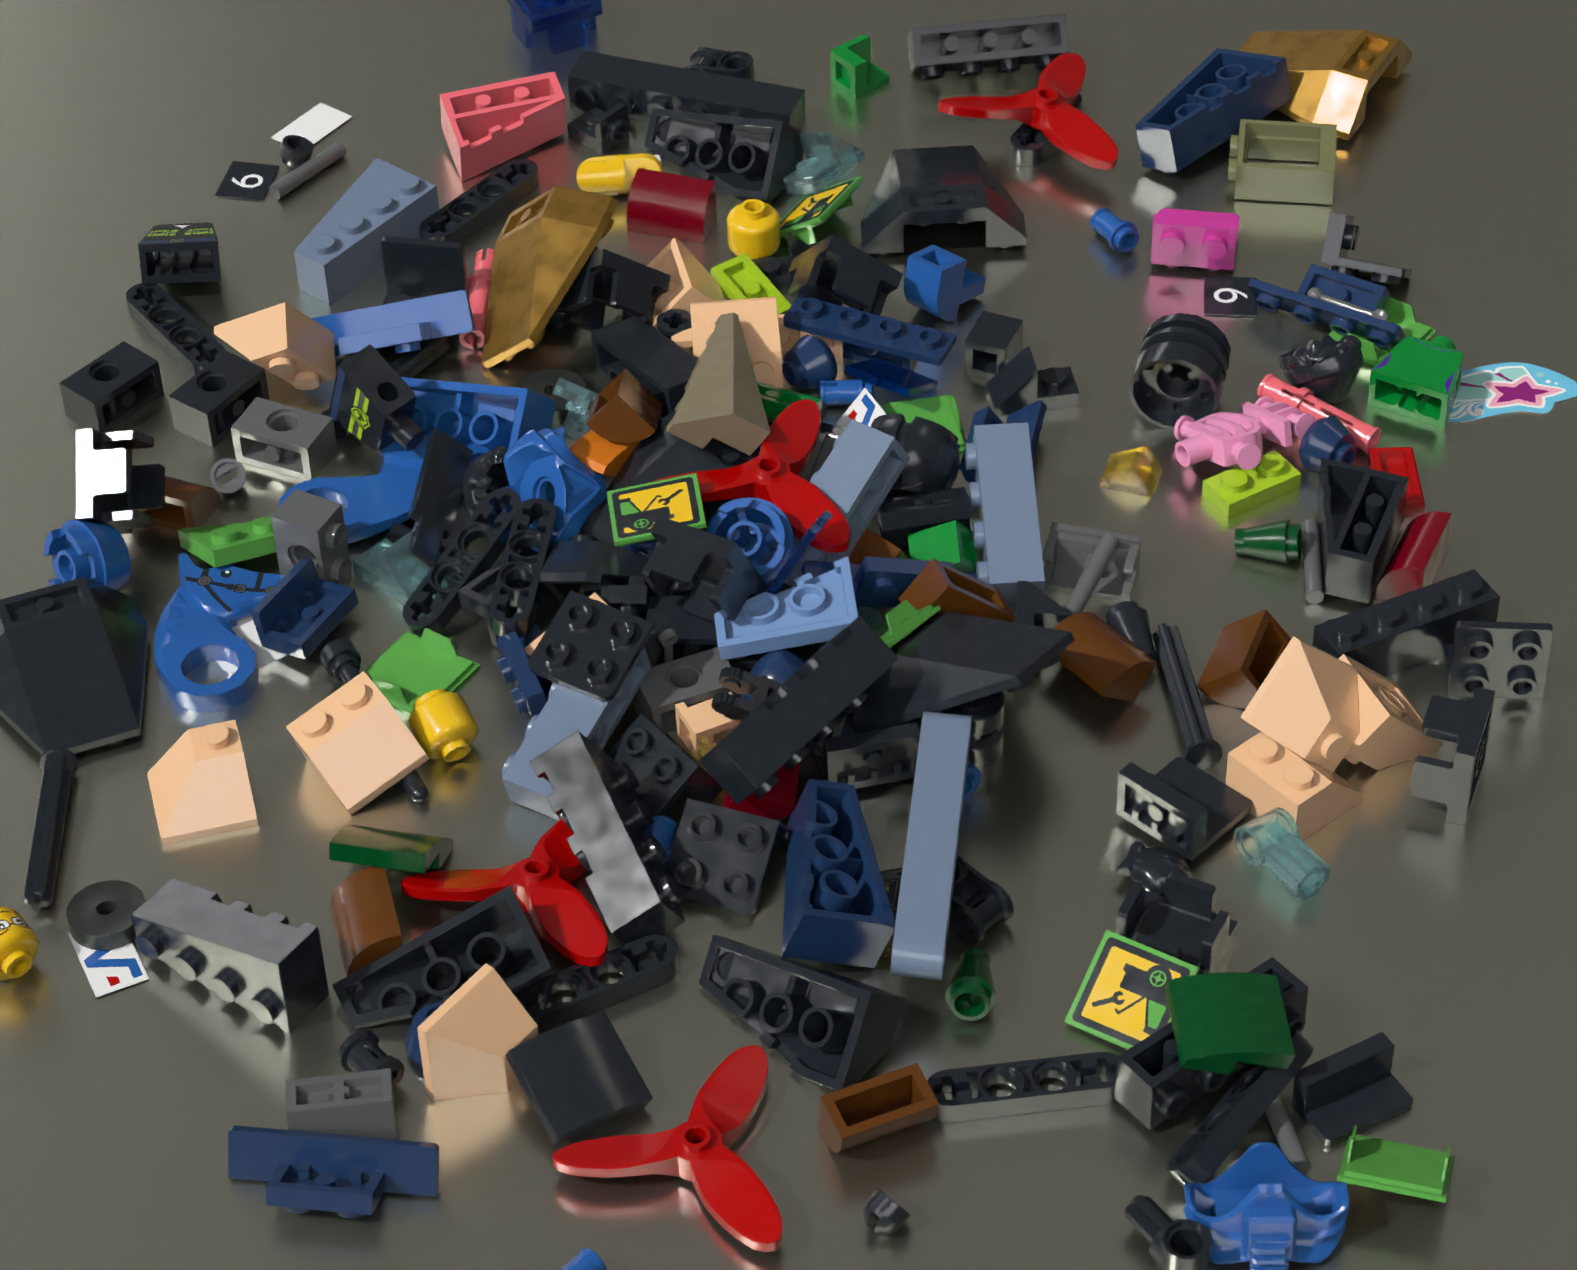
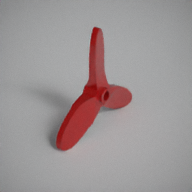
M1063 53L1053 59L1042 71L1037 88L1013 96L950 97L939 101L938 111L945 114L982 119H1009L1023 122L1034 129L1041 130L1054 146L1093 168L1113 169L1117 163L1118 147L1111 137L1087 114L1072 106L1081 93L1086 74L1085 62L1076 53Z
M802 399L786 407L769 427L771 433L762 442L759 456L731 468L689 472L655 480L659 481L697 473L702 502L749 497L764 499L782 510L790 522L793 535L803 542L829 553H840L848 549L850 530L843 514L815 485L798 476L808 463L820 433L821 414L818 405L813 400Z
M560 819L541 836L529 858L497 869L426 872L408 876L401 880V892L406 896L440 901H483L511 886L530 912L539 933L562 955L579 965L589 967L603 964L607 957L608 937L597 912L582 893L570 885L582 876L586 869L573 854L567 838L574 833L568 828L563 819Z
M749 1045L737 1049L712 1072L699 1090L687 1122L680 1124L676 1128L652 1134L608 1136L567 1145L552 1155L553 1167L559 1172L581 1177L615 1178L658 1174L677 1176L684 1180L692 1181L706 1210L728 1233L753 1250L762 1252L777 1250L782 1242V1218L779 1209L767 1187L752 1168L728 1149L745 1131L762 1100L769 1075L765 1051L758 1045Z

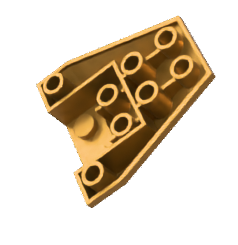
M1367 30L1253 32L1238 50L1286 57L1292 100L1276 110L1297 122L1337 124V138L1348 141L1365 120L1367 93L1380 76L1397 79L1412 59V52L1401 40Z
M556 185L509 214L495 243L482 365L489 369L503 360L508 362L518 352L527 347L532 349L541 341L545 334V326L600 239L605 237L614 224V220L611 217L618 204L616 199L611 196Z

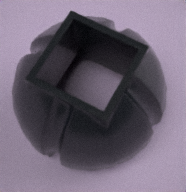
M886 414L873 420L871 427L895 437L910 457L885 499L951 489L957 479L960 467V445L957 444L958 438L955 434L940 424L915 416L911 423L906 422L903 414Z

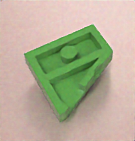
M271 517L258 518L252 522L178 530L180 547L215 568L276 553Z

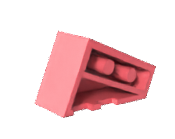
M555 71L440 94L442 131L461 182L566 133L565 96Z

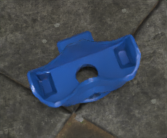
M564 426L553 430L543 428L538 432L530 430L505 453L503 463L510 486L503 488L513 489L519 494L522 502L532 498L548 500L555 506L557 532L553 546L556 541H571L572 536L579 535L585 520L606 499L607 486L604 478L589 469L570 451L565 442ZM510 507L507 511L503 512L509 513L512 510V508ZM539 519L534 520L533 524H530V530L537 531Z
M1258 1142L1251 1145L1235 1164L1212 1181L1207 1183H1185L1184 1185L1186 1200L1184 1213L1186 1218L1203 1224L1209 1230L1212 1237L1210 1261L1219 1265L1249 1261L1250 1270H1288L1289 1261L1320 1263L1327 1259L1336 1248L1347 1224L1346 1219L1349 1213L1347 1183L1339 1181L1319 1182L1311 1179L1295 1167L1282 1150L1271 1142Z

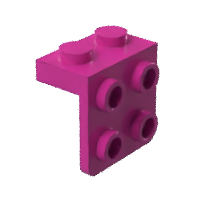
M1160 209L1158 214L1154 213L1151 264H1164L1170 267H1202L1210 270H1234L1240 217L1233 213Z

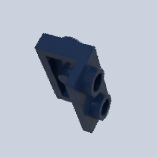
M304 557L252 610L251 615L262 647L306 660L359 601L354 588L319 579L313 560Z

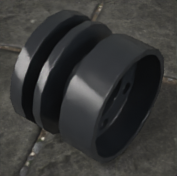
M1177 313L1166 315L1151 323L1142 337L1141 347L1138 351V360L1134 365L1130 379L1129 397L1135 410L1147 421L1159 427L1174 430L1177 420L1183 415L1190 416L1197 421L1205 416L1214 414L1219 407L1223 383L1230 364L1231 347L1226 335L1213 322L1192 314Z

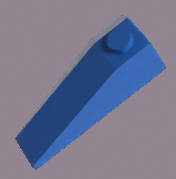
M401 377L416 395L412 421L425 432V436L428 438L437 427L473 450L470 463L478 456L498 446L509 449L530 430L538 432L543 428L551 429L556 401L530 389Z

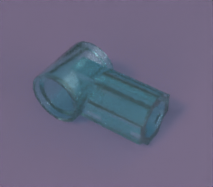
M1277 807L1235 829L1233 834L1234 843L1242 859L1251 867L1256 868L1264 865L1295 897H1302L1304 900H1307L1317 895L1322 886L1329 880L1330 867L1300 839L1299 830L1294 819L1283 808Z

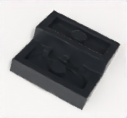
M605 1011L583 1017L540 1034L510 1049L505 1055L553 1144L594 1132L603 1121L644 1109L653 1099Z

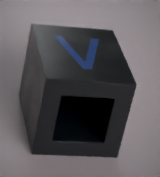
M983 310L965 339L964 374L988 380L996 375L1023 350V320Z

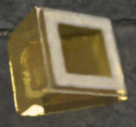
M1144 445L1111 454L1099 484L1102 488L1150 496L1155 490L1162 473V468L1150 447Z

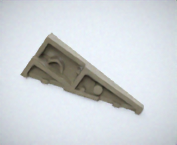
M733 312L722 314L716 320V327L705 343L707 346L698 358L685 386V394L675 408L676 413L673 419L667 425V432L701 449L712 438H715L747 455H751L771 431L738 314Z

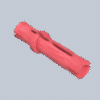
M487 248L485 260H483L484 250L481 249L477 252L474 271L468 277L469 300L475 329L472 332L459 334L460 343L468 349H474L476 337H478V349L484 346L494 249Z
M1271 373L1262 379L1258 387V399L1264 396L1272 398L1275 402L1280 401L1298 408L1302 413L1311 414L1316 420L1328 416L1339 418L1353 435L1355 447L1368 454L1369 448H1376L1381 439L1382 432L1380 428L1374 427L1314 397V392L1306 387L1299 389Z

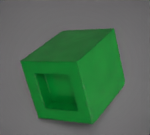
M866 34L860 35L830 50L831 83L854 99L890 82V75L871 62V38Z
M954 520L908 534L910 559L931 560L934 558L938 561L953 562L955 569L974 572L977 575L976 564L980 559L979 550L974 549L973 531L958 521Z

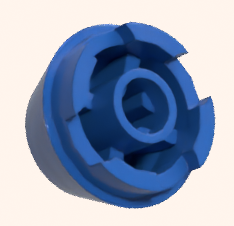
M749 497L729 501L718 509L706 528L708 533L735 541L765 583L770 582L783 571L792 554L793 532L788 518L776 505L764 499Z
M69 520L60 529L52 530L48 533L44 544V557L52 555V563L56 578L49 580L51 586L81 577L89 578L117 591L127 584L131 572L129 551L123 537L113 526Z

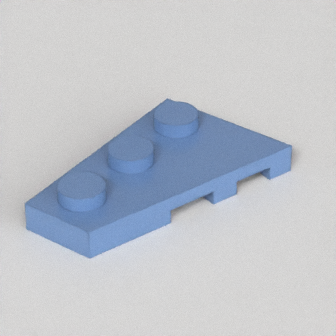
M846 556L833 562V570L815 578L811 573H807L794 579V587L773 595L763 592L747 599L735 621L724 619L720 612L715 613L717 643L721 660L830 641L858 617L849 557Z

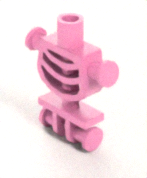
M1266 396L1259 398L1255 404L1248 401L1242 403V414L1220 412L1210 414L1197 421L1190 416L1183 415L1177 420L1174 427V435L1179 440L1175 444V455L1183 467L1209 460L1223 467L1237 464L1242 469L1250 470L1256 467L1261 460V455L1263 454L1262 437L1281 446L1289 447L1293 445L1292 434L1302 439L1307 429L1316 419L1311 414L1302 413L1298 408L1280 401L1275 402L1272 398Z

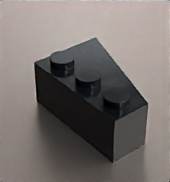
M1321 458L1317 503L1325 594L1369 604L1404 520L1409 477Z

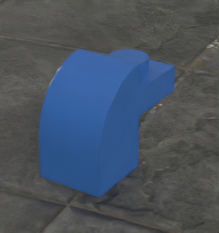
M933 244L908 256L904 278V295L909 304L942 320L954 321L957 319L960 304L984 292L986 278L965 269L966 259Z

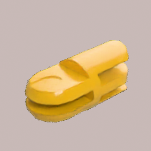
M651 154L596 156L586 159L579 165L576 180L582 191L606 196L626 195L630 193L638 168L664 172L661 162Z

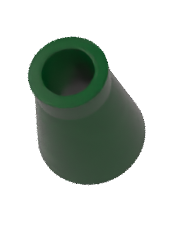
M1286 519L1249 528H1236L1234 538L1236 555H1247L1289 564L1290 560H1300L1303 547L1301 524H1291L1290 520Z
M970 948L962 953L960 963L945 992L946 1002L953 1014L967 1021L982 1019L992 1010L996 1003V992L990 969L991 959L987 952L979 948Z

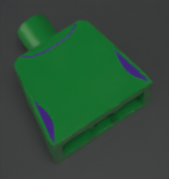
M1413 336L1405 337L1371 369L1367 404L1445 428L1460 388L1464 355L1461 351L1456 350L1454 342L1446 336H1436L1431 342Z

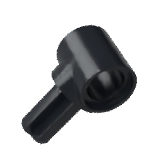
M1137 1195L1132 1199L1131 1203L1125 1208V1217L1151 1243L1149 1254L1160 1265V1270L1210 1269L1212 1237L1209 1230L1203 1224L1189 1219L1173 1221L1151 1197Z

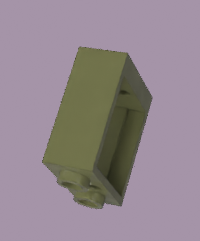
M1240 119L1239 135H1231L1227 183H1235L1234 199L1332 205L1337 124ZM1247 158L1318 162V167L1247 163Z

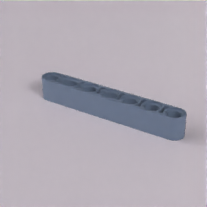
M923 711L892 945L891 976L943 980L970 750L971 715Z

